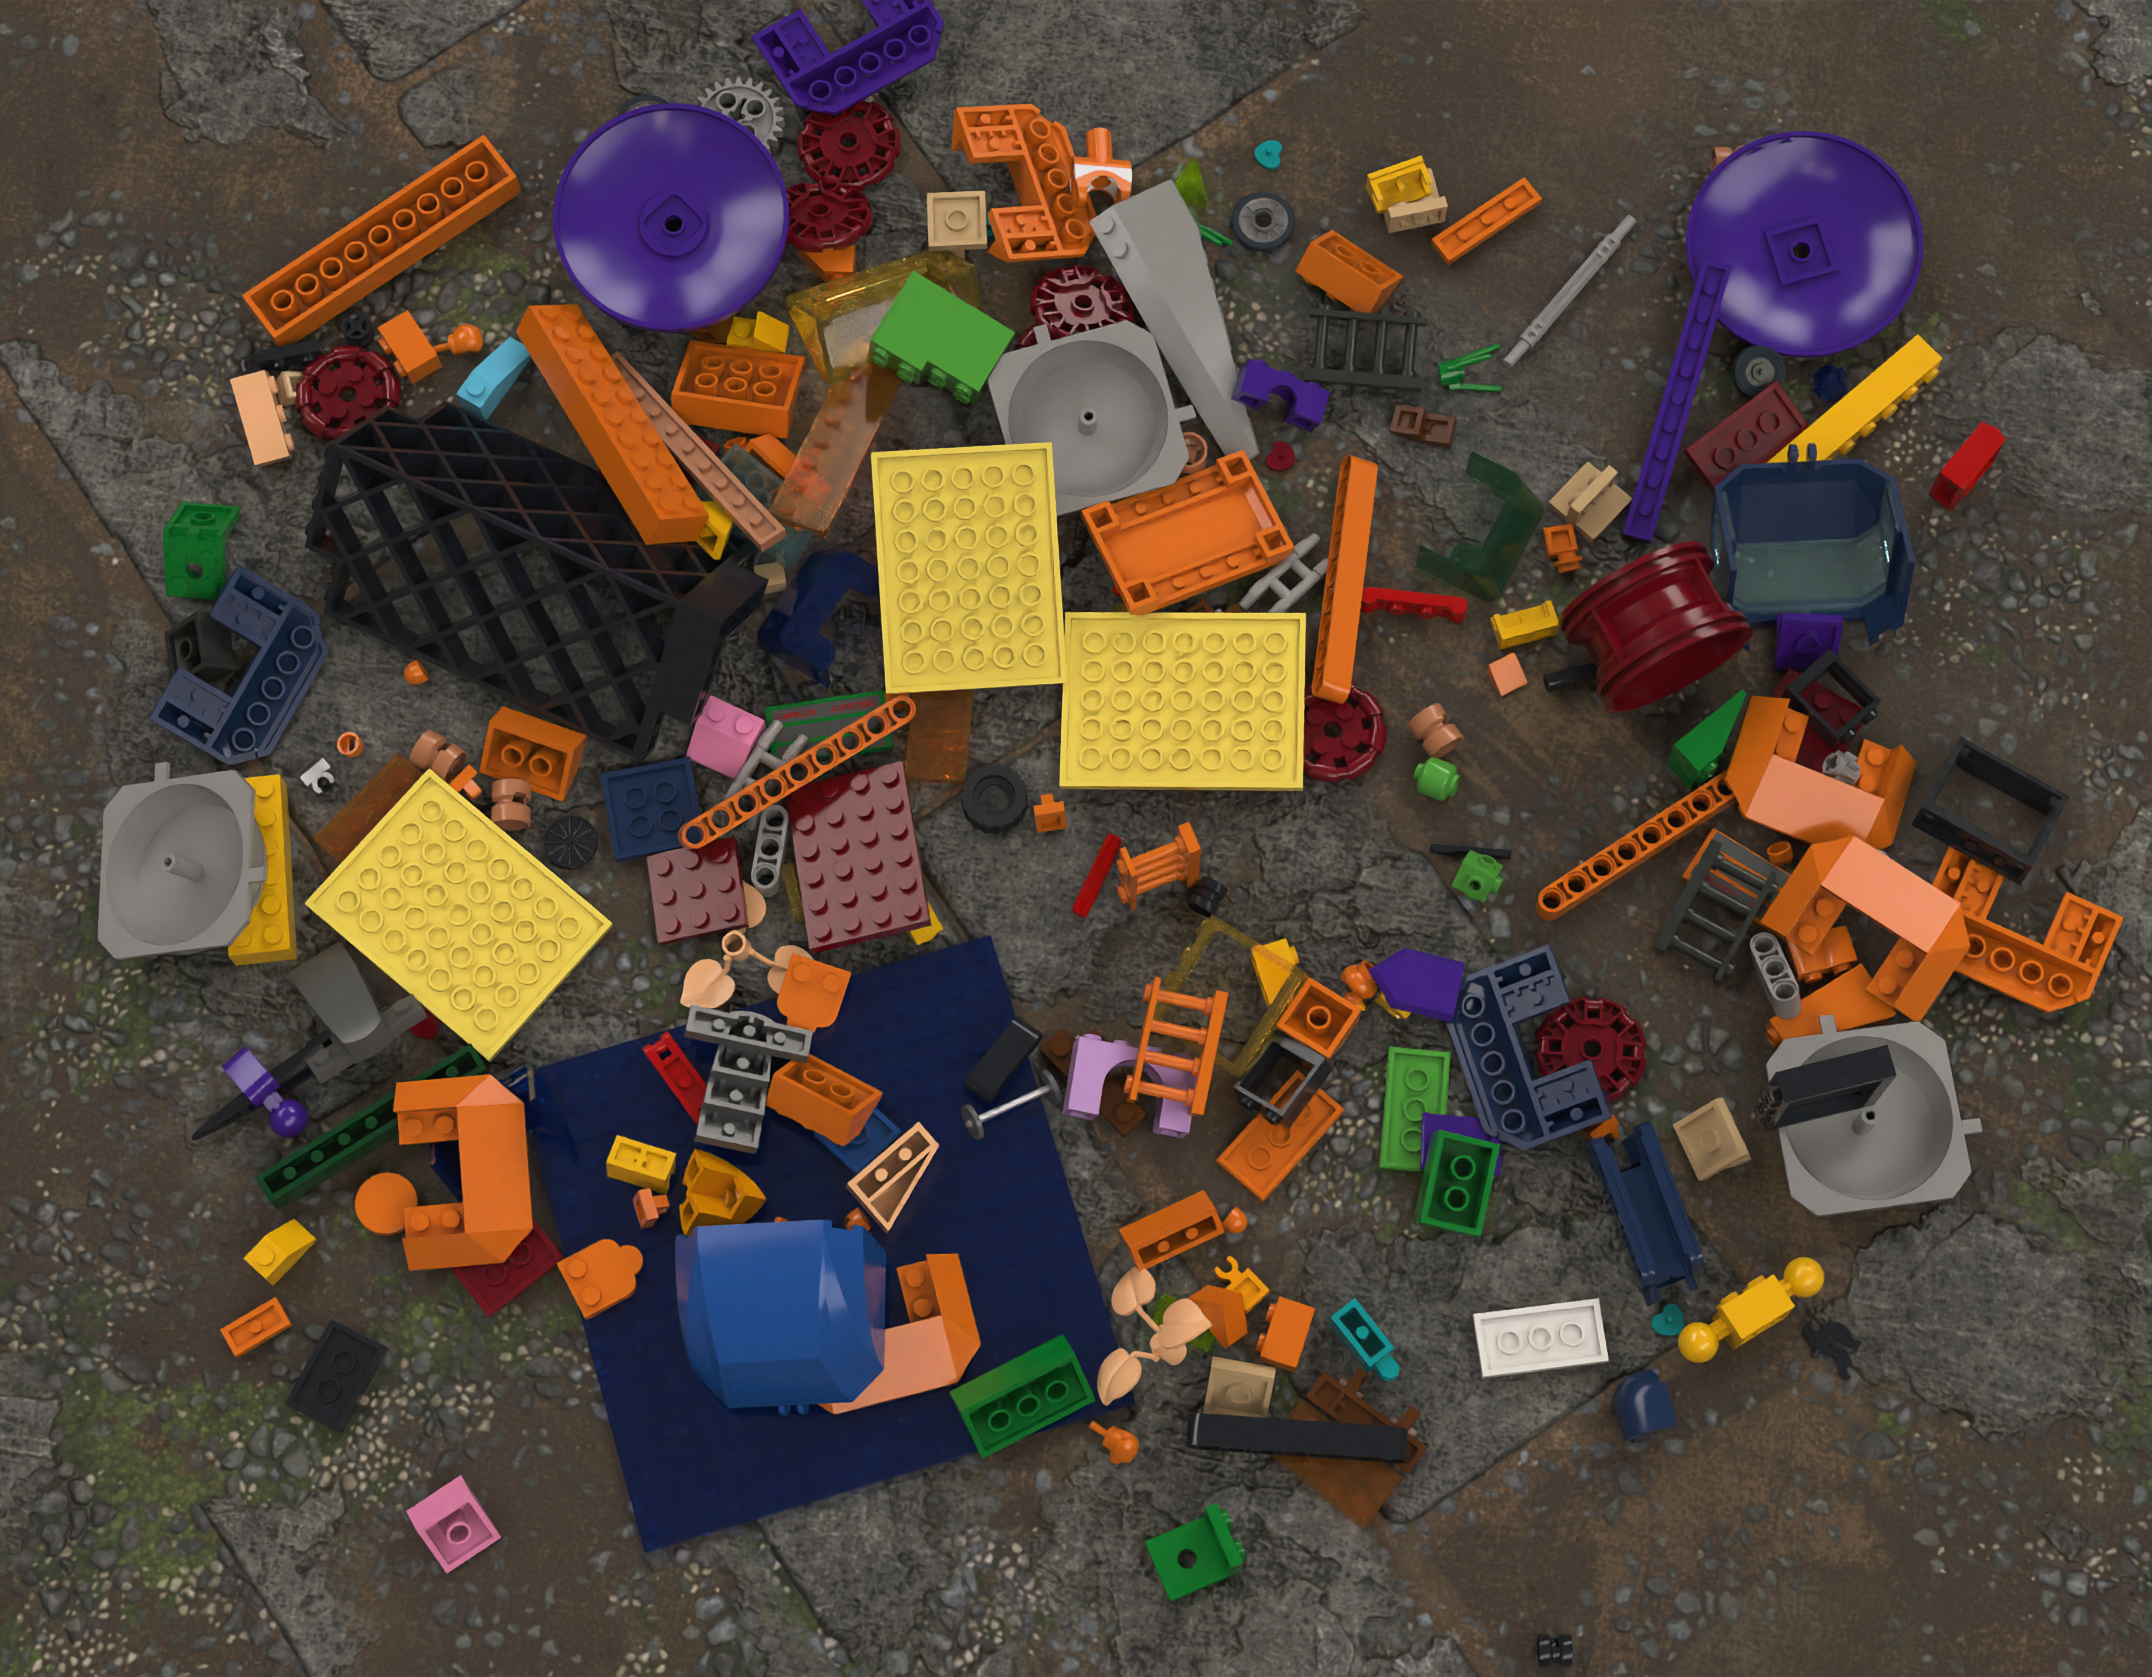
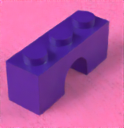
M1249 359L1240 368L1231 399L1258 410L1268 401L1269 394H1276L1285 401L1287 406L1284 422L1311 432L1321 424L1330 392L1322 389L1315 382H1305L1295 378V375L1291 372L1273 369L1262 360Z

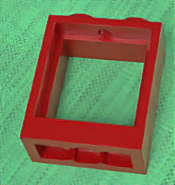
M1982 421L1939 472L1928 495L1953 512L1994 463L2007 438L2002 435L1998 428Z

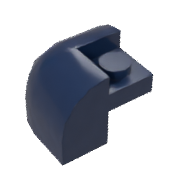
M1658 1368L1639 1371L1626 1377L1614 1392L1611 1401L1612 1415L1617 1414L1624 1441L1632 1440V1443L1644 1441L1649 1435L1673 1430L1678 1425L1666 1383L1659 1382Z

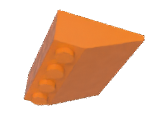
M690 340L671 393V408L687 425L758 435L771 433L775 438L788 439L794 418L805 357Z

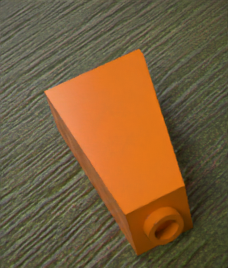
M1861 963L1802 999V1009L1796 1017L1783 1019L1776 1015L1769 1019L1765 1026L1767 1030L1765 1035L1773 1047H1779L1784 1039L1822 1034L1819 1016L1833 1014L1837 1032L1885 1026L1892 1022L1897 1014L1892 1007L1865 991L1872 978Z

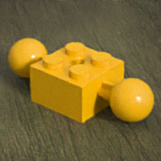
M1799 1257L1792 1260L1786 1266L1782 1280L1778 1281L1774 1274L1767 1279L1760 1275L1747 1284V1287L1742 1290L1743 1293L1741 1295H1738L1736 1291L1729 1294L1716 1306L1718 1311L1712 1317L1714 1322L1709 1325L1702 1322H1694L1682 1329L1678 1337V1347L1681 1354L1687 1360L1694 1363L1707 1362L1715 1356L1718 1351L1719 1341L1725 1338L1731 1349L1734 1350L1780 1322L1795 1307L1790 1299L1791 1296L1807 1298L1821 1290L1825 1279L1821 1265L1812 1258Z

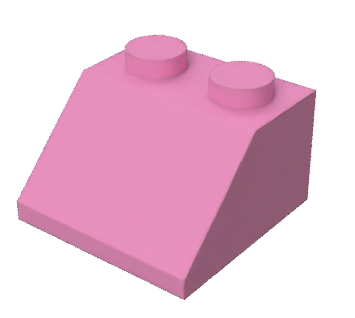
M711 695L703 709L702 715L696 722L686 757H690L691 761L735 781L755 748L759 737L767 729L765 720Z
M461 1475L406 1511L416 1531L446 1573H449L501 1538L482 1505Z

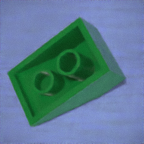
M1743 689L1674 744L1666 764L1689 790L1697 784L1701 787L1714 777L1713 772L1719 766L1717 764L1718 759L1746 697V692Z

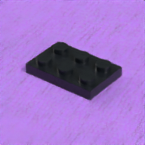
M331 1319L288 1396L285 1405L343 1433L388 1348Z

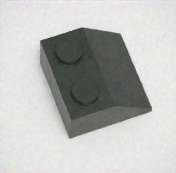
M197 610L165 632L171 678L178 667L206 683L220 681L236 670V657L233 652L232 631L208 618L210 612Z

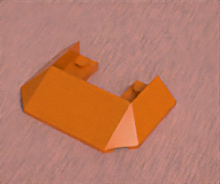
M1033 104L957 107L954 110L951 151L965 150L969 164L1006 162L1022 205L1019 207L992 208L988 212L987 216L996 240L987 252L1005 262L1083 257L1096 235L1089 221L1097 217L1089 193H1087L1084 207H1075L1073 204L1069 170L1071 158L1075 154L1065 127L1056 120L1052 123L1039 114L1041 110Z
M1750 696L1724 777L1728 789H1732L1739 803L1738 809L1742 817L1809 845L1856 836L1876 850H1882L1891 846L1917 764L1902 744L1891 750L1866 739L1860 741L1855 755L1858 758L1855 763L1861 766L1860 776L1856 783L1851 786L1795 763L1809 716L1788 708L1790 699Z
M1856 836L1812 844L1760 923L1813 956L1845 906L1848 905L1899 938L1865 991L1913 1022H1920L1970 948L1961 903Z
M1949 846L1932 885L1961 903L1970 948L1954 972L2047 1014L2088 1000L2124 917L2066 892L2063 895L2044 942L2040 944L1986 919L2004 876Z
M490 1074L397 1082L393 1112L398 1115L399 1145L459 1140L463 1196L462 1203L404 1208L406 1238H402L409 1271L504 1263L533 1229L524 1102Z
M958 1253L926 1254L927 1260L897 1267L910 1323L885 1329L884 1370L853 1402L818 1404L833 1415H838L959 1383L973 1356L979 1350L981 1342Z

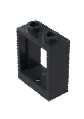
M1830 649L1788 685L1782 695V698L1790 699L1789 705L1795 711L1809 716L1807 723L1832 748L1840 742L1843 745L1848 743L1857 733L1854 729L1861 723L1865 726L1868 725L1879 714L1876 709L1881 702ZM1827 673L1863 707L1860 712L1838 731L1801 697Z
M1276 1029L1233 1088L1239 1098L1237 1102L1243 1108L1250 1112L1255 1109L1271 1125L1278 1126L1280 1124L1289 1129L1332 1071L1324 1056ZM1281 1056L1309 1072L1282 1110L1254 1095V1092Z

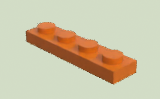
M1524 177L1432 238L1431 245L1447 265H1450L1541 204L1542 198Z

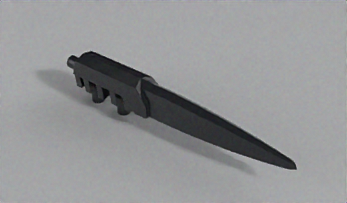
M385 1004L380 1007V1010L384 1012L389 1007ZM327 1030L309 1040L303 1049L269 1071L281 1086L276 1090L281 1096L309 1078L316 1077L306 1060L317 1051L336 1042ZM356 1063L352 1064L351 1066L347 1067L346 1069H350V1068L354 1067V1066L356 1065ZM242 1092L203 1124L192 1135V1140H198L260 1109L264 1105L261 1103L256 1107Z

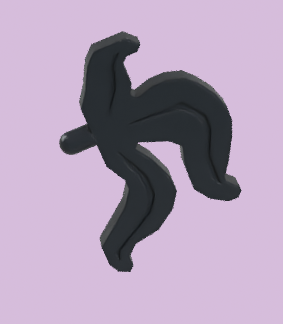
M1808 1322L1802 1332L1809 1346L1814 1348L1811 1357L1816 1358L1819 1353L1825 1356H1832L1837 1364L1838 1376L1843 1380L1850 1379L1851 1376L1847 1372L1849 1365L1847 1351L1840 1347L1829 1346V1344L1838 1340L1847 1348H1856L1861 1345V1341H1855L1848 1328L1842 1323L1828 1322L1822 1327L1820 1334H1818L1817 1331L1811 1328L1812 1322Z

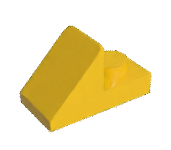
M758 311L756 319L734 317L726 344L727 346L785 354L790 327L761 311Z

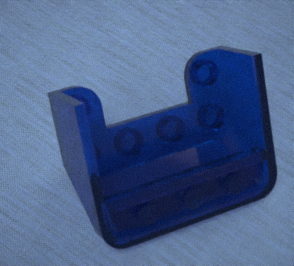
M819 549L812 552L758 630L760 646L765 651L828 688L831 684L828 669L835 660L836 652L834 645L817 633L849 587L865 596L879 594L878 568L849 551Z

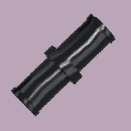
M1594 662L1579 666L1572 664L1568 665V669L1543 674L1545 689L1550 693L1570 686L1574 688L1581 687L1584 682L1596 680L1597 667Z

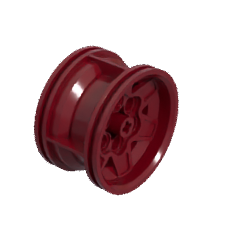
M1687 541L1677 543L1632 561L1592 585L1573 600L1561 613L1558 625L1564 632L1568 643L1585 646L1597 667L1595 679L1599 685L1596 688V694L1602 701L1606 712L1618 714L1636 710L1688 687L1726 663L1751 639L1753 631L1750 625L1746 623L1743 613L1733 610L1728 602L1722 601L1711 582L1709 575L1714 567V562L1711 556L1707 554L1708 551L1702 542Z

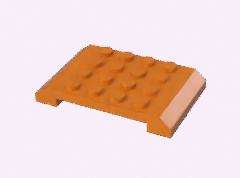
M1244 449L1217 459L1214 466L1177 479L1174 485L1138 494L1110 504L1109 500L1081 510V518L1130 615L1151 613L1276 565L1290 556L1295 548Z

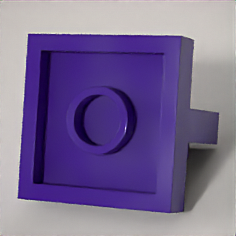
M1781 613V615H1776L1774 628L1777 643L1774 668L1807 670L1829 649L1838 656L1843 627L1842 615Z

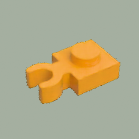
M1228 1256L1226 1262L1232 1267V1270L1224 1273L1219 1267H1216L1214 1273L1220 1281L1230 1283L1225 1289L1242 1293L1244 1310L1247 1314L1270 1294V1290L1249 1268L1241 1274L1238 1270L1237 1261L1233 1257Z

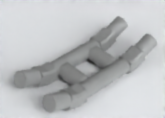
M1313 533L1296 544L1294 552L1259 579L1248 590V593L1241 599L1239 604L1245 610H1248L1268 588H1271L1281 599L1270 609L1269 613H1286L1309 589L1326 576L1328 558L1321 561L1312 571L1300 561L1303 556L1320 543V537ZM1289 568L1303 579L1291 591L1278 580Z
M773 720L759 737L755 748L736 780L730 786L724 799L756 781L751 776L760 762L774 770L801 754L809 742L808 737L799 734L784 753L782 760L766 752L783 728V724L780 721ZM770 780L767 786L764 785L766 794L771 797L775 796L778 791V785L775 781ZM763 810L748 819L745 825L747 829L751 831L757 830Z

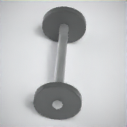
M1046 1069L1040 1071L1038 1074L1040 1088L983 1114L978 1115L970 1104L962 1106V1117L971 1136L977 1141L984 1138L982 1122L1039 1096L1045 1095L1053 1106L1060 1104L1061 1093L1052 1074Z

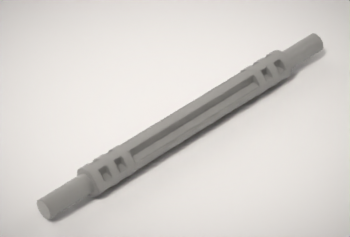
M1627 215L1612 234L1608 233L1604 237V240L1591 252L1587 260L1539 316L1518 337L1519 342L1502 361L1506 367L1512 368L1528 349L1531 350L1535 346V343L1548 331L1552 323L1600 267L1620 247V241L1636 223L1632 216Z

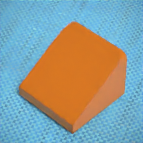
M1514 652L1489 664L1486 673L1501 697L1528 683Z

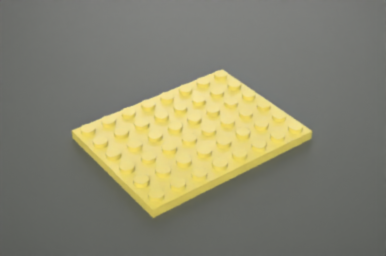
M1052 442L871 452L886 694L1067 683Z
M1065 612L1064 639L1067 683L1063 684L1060 789L1303 791L1306 613H1148L1145 615H1130L1129 612Z
M428 769L304 903L306 907L409 995L413 994L422 1006L467 1044L471 1043L476 1052L489 1063L613 927L611 921L431 769Z

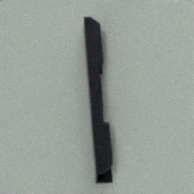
M1441 844L1430 845V853L1468 854L1470 850H1473L1481 855H1488L1496 859H1511V850Z

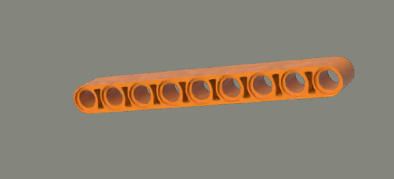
M1347 455L1344 458L1339 471L1312 681L1313 696L1343 704L1346 701L1351 689L1378 472L1376 463L1352 455Z
M899 696L888 700L685 823L678 831L679 843L686 849H698L909 722L916 713L914 702L906 696ZM896 702L902 703L906 708V715L903 719L894 715L893 707ZM870 718H876L880 722L881 729L878 734H873L869 731L867 724ZM845 733H849L855 738V746L852 750L846 749L842 744V737ZM819 749H825L829 753L830 760L828 764L821 765L817 761L816 753ZM794 764L800 765L804 770L803 779L800 781H796L791 777L790 769ZM768 780H773L778 785V793L774 797L767 795L764 790V785ZM742 795H746L752 800L753 805L749 812H743L738 806V801ZM716 811H721L726 815L727 822L723 828L716 827L712 822V816ZM690 827H695L700 831L701 838L697 844L690 843L686 838V832Z
M1727 770L1545 887L1540 892L1535 905L1537 915L1546 921H1553L1737 802L1732 789V794L1723 795L1717 789L1718 786L1727 787L1724 781ZM1702 802L1706 805L1707 810L1698 811L1693 807L1692 803ZM1677 818L1681 821L1682 826L1679 828L1673 827L1669 824L1668 819ZM1652 834L1657 838L1658 842L1654 844L1647 843L1643 835ZM1627 850L1632 854L1633 858L1624 860L1619 856L1618 851ZM1593 867H1604L1607 870L1608 875H1597L1594 872ZM1577 882L1582 886L1583 891L1573 892L1569 889L1568 884ZM1547 898L1554 899L1558 907L1555 909L1547 908L1543 900Z

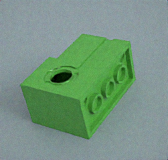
M912 271L871 337L868 354L872 356L871 360L882 368L887 366L897 371L896 375L907 383L913 381L919 385L924 375L928 377L927 380L935 387L940 389L946 387L954 392L953 396L964 404L970 402L976 405L987 387V380L1001 355L1008 353L1011 348L1015 332L915 271Z

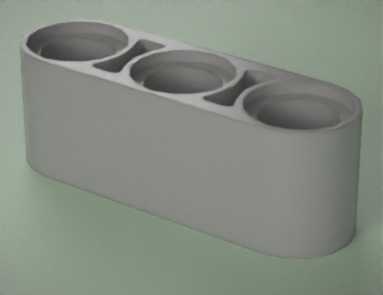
M771 805L764 809L760 819L751 880L753 887L763 897L775 895L779 891L782 881L790 833V821L786 809L780 805ZM774 817L783 819V823L778 827L768 825V822ZM769 846H775L779 849L773 856L763 854L765 848ZM763 875L774 877L773 881L768 885L758 883L759 878Z
M1758 933L1750 941L1753 966L1775 1014L1783 1019L1794 1018L1802 1009L1798 984L1777 938L1771 933Z

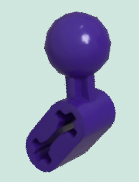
M246 1046L221 1066L256 1107L262 1103L270 1112L268 1116L269 1126L274 1133L285 1138L295 1137L302 1133L308 1122L306 1108L297 1100L283 1099L276 1091L281 1087L279 1083Z

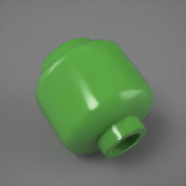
M1436 757L1429 758L1425 764L1419 763L1413 776V780L1418 781V792L1438 801H1443L1447 797L1452 798L1461 779V775L1457 774V768L1454 764Z

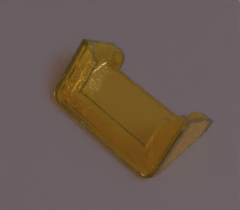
M928 249L793 293L785 299L787 310L823 382L830 386H839L846 383V379L851 376L850 369L873 362L871 360L872 356L868 354L870 339L912 271H915L984 313L975 265L949 251H929Z

